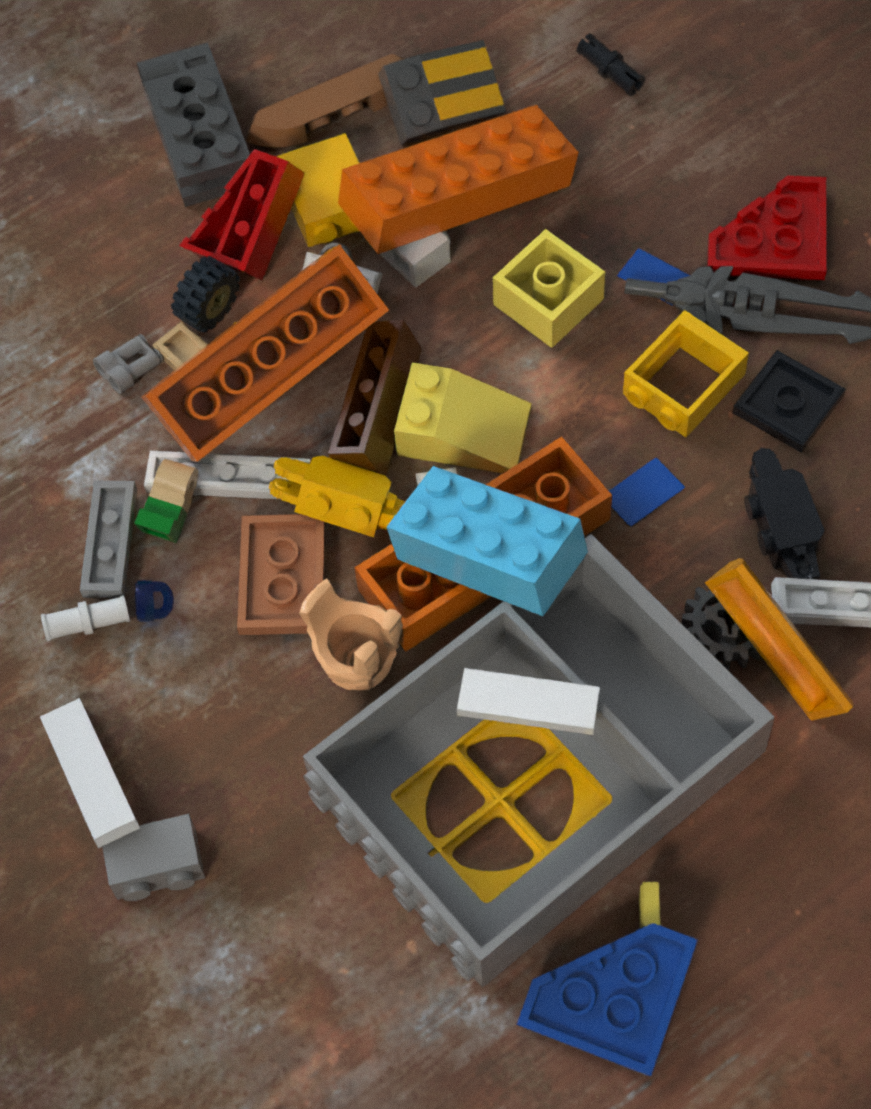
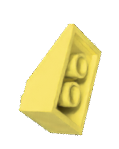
M412 362L394 429L397 456L504 473L519 464L531 411V403L456 370Z

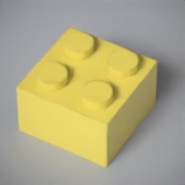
M545 229L493 277V305L553 348L604 299L605 271Z

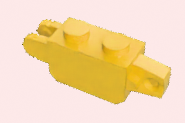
M326 456L313 457L310 464L287 457L275 460V474L281 477L270 481L268 488L273 497L295 504L294 512L373 538L377 529L387 530L386 527L405 503V501L398 499L396 495L389 492L392 482L385 475Z

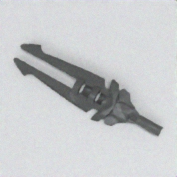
M721 266L715 272L712 271L711 267H698L691 276L680 278L677 281H668L667 283L626 279L625 294L665 299V302L673 304L682 312L686 310L720 334L723 333L721 318H727L730 320L733 330L789 334H838L844 336L849 344L871 339V327L775 314L777 300L871 312V298L860 291H856L850 297H843L826 291L742 273L736 281H727L733 266ZM735 294H736V301H735V305H734V307H733V301H734V297H735ZM750 296L749 309H747L748 297ZM763 298H764L763 309H762V311H760V310H761L762 300H763Z

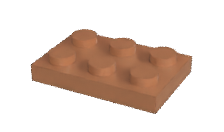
M302 514L242 516L237 617L239 635L308 634L307 624L302 620V616L299 613L304 599L318 584L325 580L326 522Z

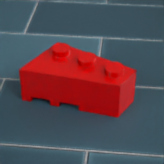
M254 149L224 187L226 192L212 209L208 207L201 216L204 220L189 238L186 236L179 246L200 257L211 256L233 270L263 280L305 172L289 161Z

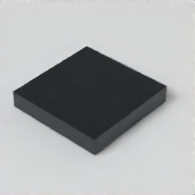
M776 350L734 404L732 413L802 453L842 400L846 388Z

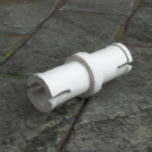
M124 595L88 605L86 601L79 602L76 608L46 615L41 614L47 641L79 632L89 635L93 634V629L130 622Z

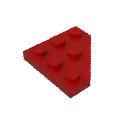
M787 175L776 184V189L763 198L760 196L740 210L737 213V218L724 227L719 226L709 233L707 267H711L712 271L715 272L721 266H733L730 276H740L742 273L768 278L825 280L827 272L826 177Z

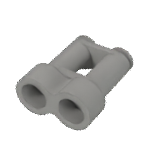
M142 334L134 337L111 353L105 351L93 359V364L98 373L109 381L112 388L118 394L134 386V380L163 362L160 352L157 349L152 350ZM136 353L144 354L129 365L125 362Z

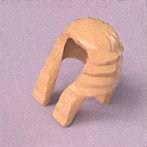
M326 578L304 599L299 613L302 616V620L307 624V632L312 640V650L321 667L333 683L347 690H370L385 679L397 655L396 649L399 648L398 642L403 631L402 615L397 610H386L379 605L375 606L340 598Z

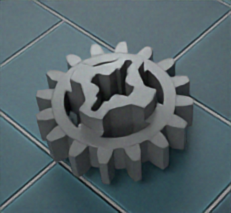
M697 587L695 589V600L687 599L684 611L686 614H682L681 624L716 659L722 660L723 666L727 670H729L732 661H737L742 668H746L749 656L757 661L762 659V656L730 615L729 622H731L732 629L731 634L728 633V625H726L725 621L728 612L709 589L707 592L703 588Z

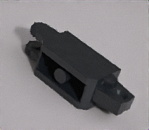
M760 447L759 450L753 452L752 465L749 471L751 485L749 495L744 497L747 515L750 520L756 519L760 530L757 533L760 550L764 556L769 555L773 568H782L788 578L819 580L820 572L816 556L820 550L825 530L804 476L794 469L783 471L779 459L776 458L777 454H774L771 448Z

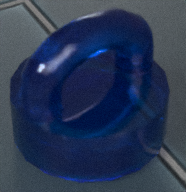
M137 580L135 583L136 619L139 622H154V619H163L170 614L174 604L171 588L161 581ZM153 592H161L163 595V606L160 609H154Z

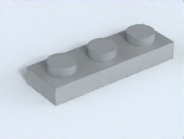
M94 481L80 592L83 598H118L122 595L125 597L137 495L135 481Z

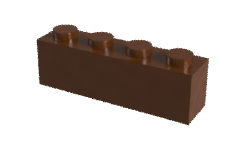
M404 319L375 321L366 328L328 451V455L332 459L385 476L395 445L394 429L412 362H419L422 347Z

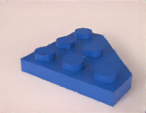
M652 923L555 970L532 979L517 1025L651 1077L698 940Z

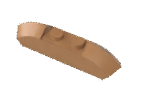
M389 54L258 110L252 119L246 142L264 147L294 146L308 141L306 127L309 126L311 132L321 129L331 123L329 117L342 112L345 118L363 110L364 106L362 103H365L373 112L382 109L388 103L378 73L384 65L403 60L404 58Z

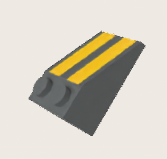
M484 40L406 58L384 65L378 73L401 145L506 112Z

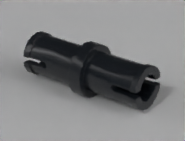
M592 33L585 36L589 43L582 38L576 51L598 68V74L604 79L610 78L629 96L636 94L633 86L638 91L642 88L645 77L623 61L624 57L617 50L611 51Z

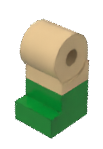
M164 459L156 472L143 509L140 508L134 524L143 533L177 543L193 500L192 496L198 480V469Z

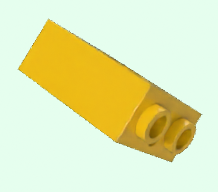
M684 310L624 372L623 395L636 408H644L657 417L658 421L666 429L675 430L687 438L745 376L749 352ZM679 348L720 374L689 409L648 382Z

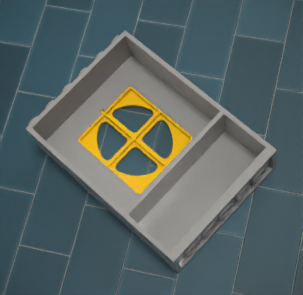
M592 534L585 538L588 553L544 616L503 601L303 756L307 770L303 777L311 788L308 795L322 813L328 810L332 812L339 821L335 825L343 838L351 846L357 842L367 853L364 856V860L372 872L380 879L384 875L387 876L396 887L392 892L402 907L408 912L413 909L418 912L425 921L421 926L427 936L437 946L444 943L455 955L451 958V961L457 971L467 981L474 977L482 988L766 751L775 718ZM464 668L600 687L593 735L457 716V705ZM499 737L529 739L544 747L546 750L545 756L504 788L494 785L467 754V750L472 745ZM448 765H453L458 768L484 797L485 803L446 836L438 838L430 832L427 826V800L431 787L440 771ZM563 769L568 773L573 785L574 800L572 812L559 838L554 841H546L516 809L515 802L553 770ZM495 818L505 820L534 854L532 860L528 863L501 871L471 869L459 864L452 856L455 849Z

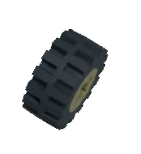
M204 256L200 259V262L196 261L192 264L190 271L187 269L184 273L185 278L183 281H179L177 285L179 289L177 292H174L172 298L175 301L171 304L174 316L203 333L207 332L208 329H214L216 323H220L224 319L223 315L229 313L231 303L235 302L237 298L235 293L240 288L238 284L240 277L237 272L211 256Z

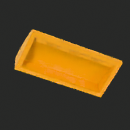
M740 558L729 562L705 582L811 721L844 714L853 708L851 698L744 559Z

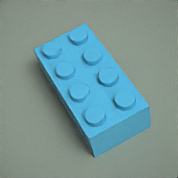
M435 466L430 469L386 527L398 560L540 616L545 615L588 553L579 518Z

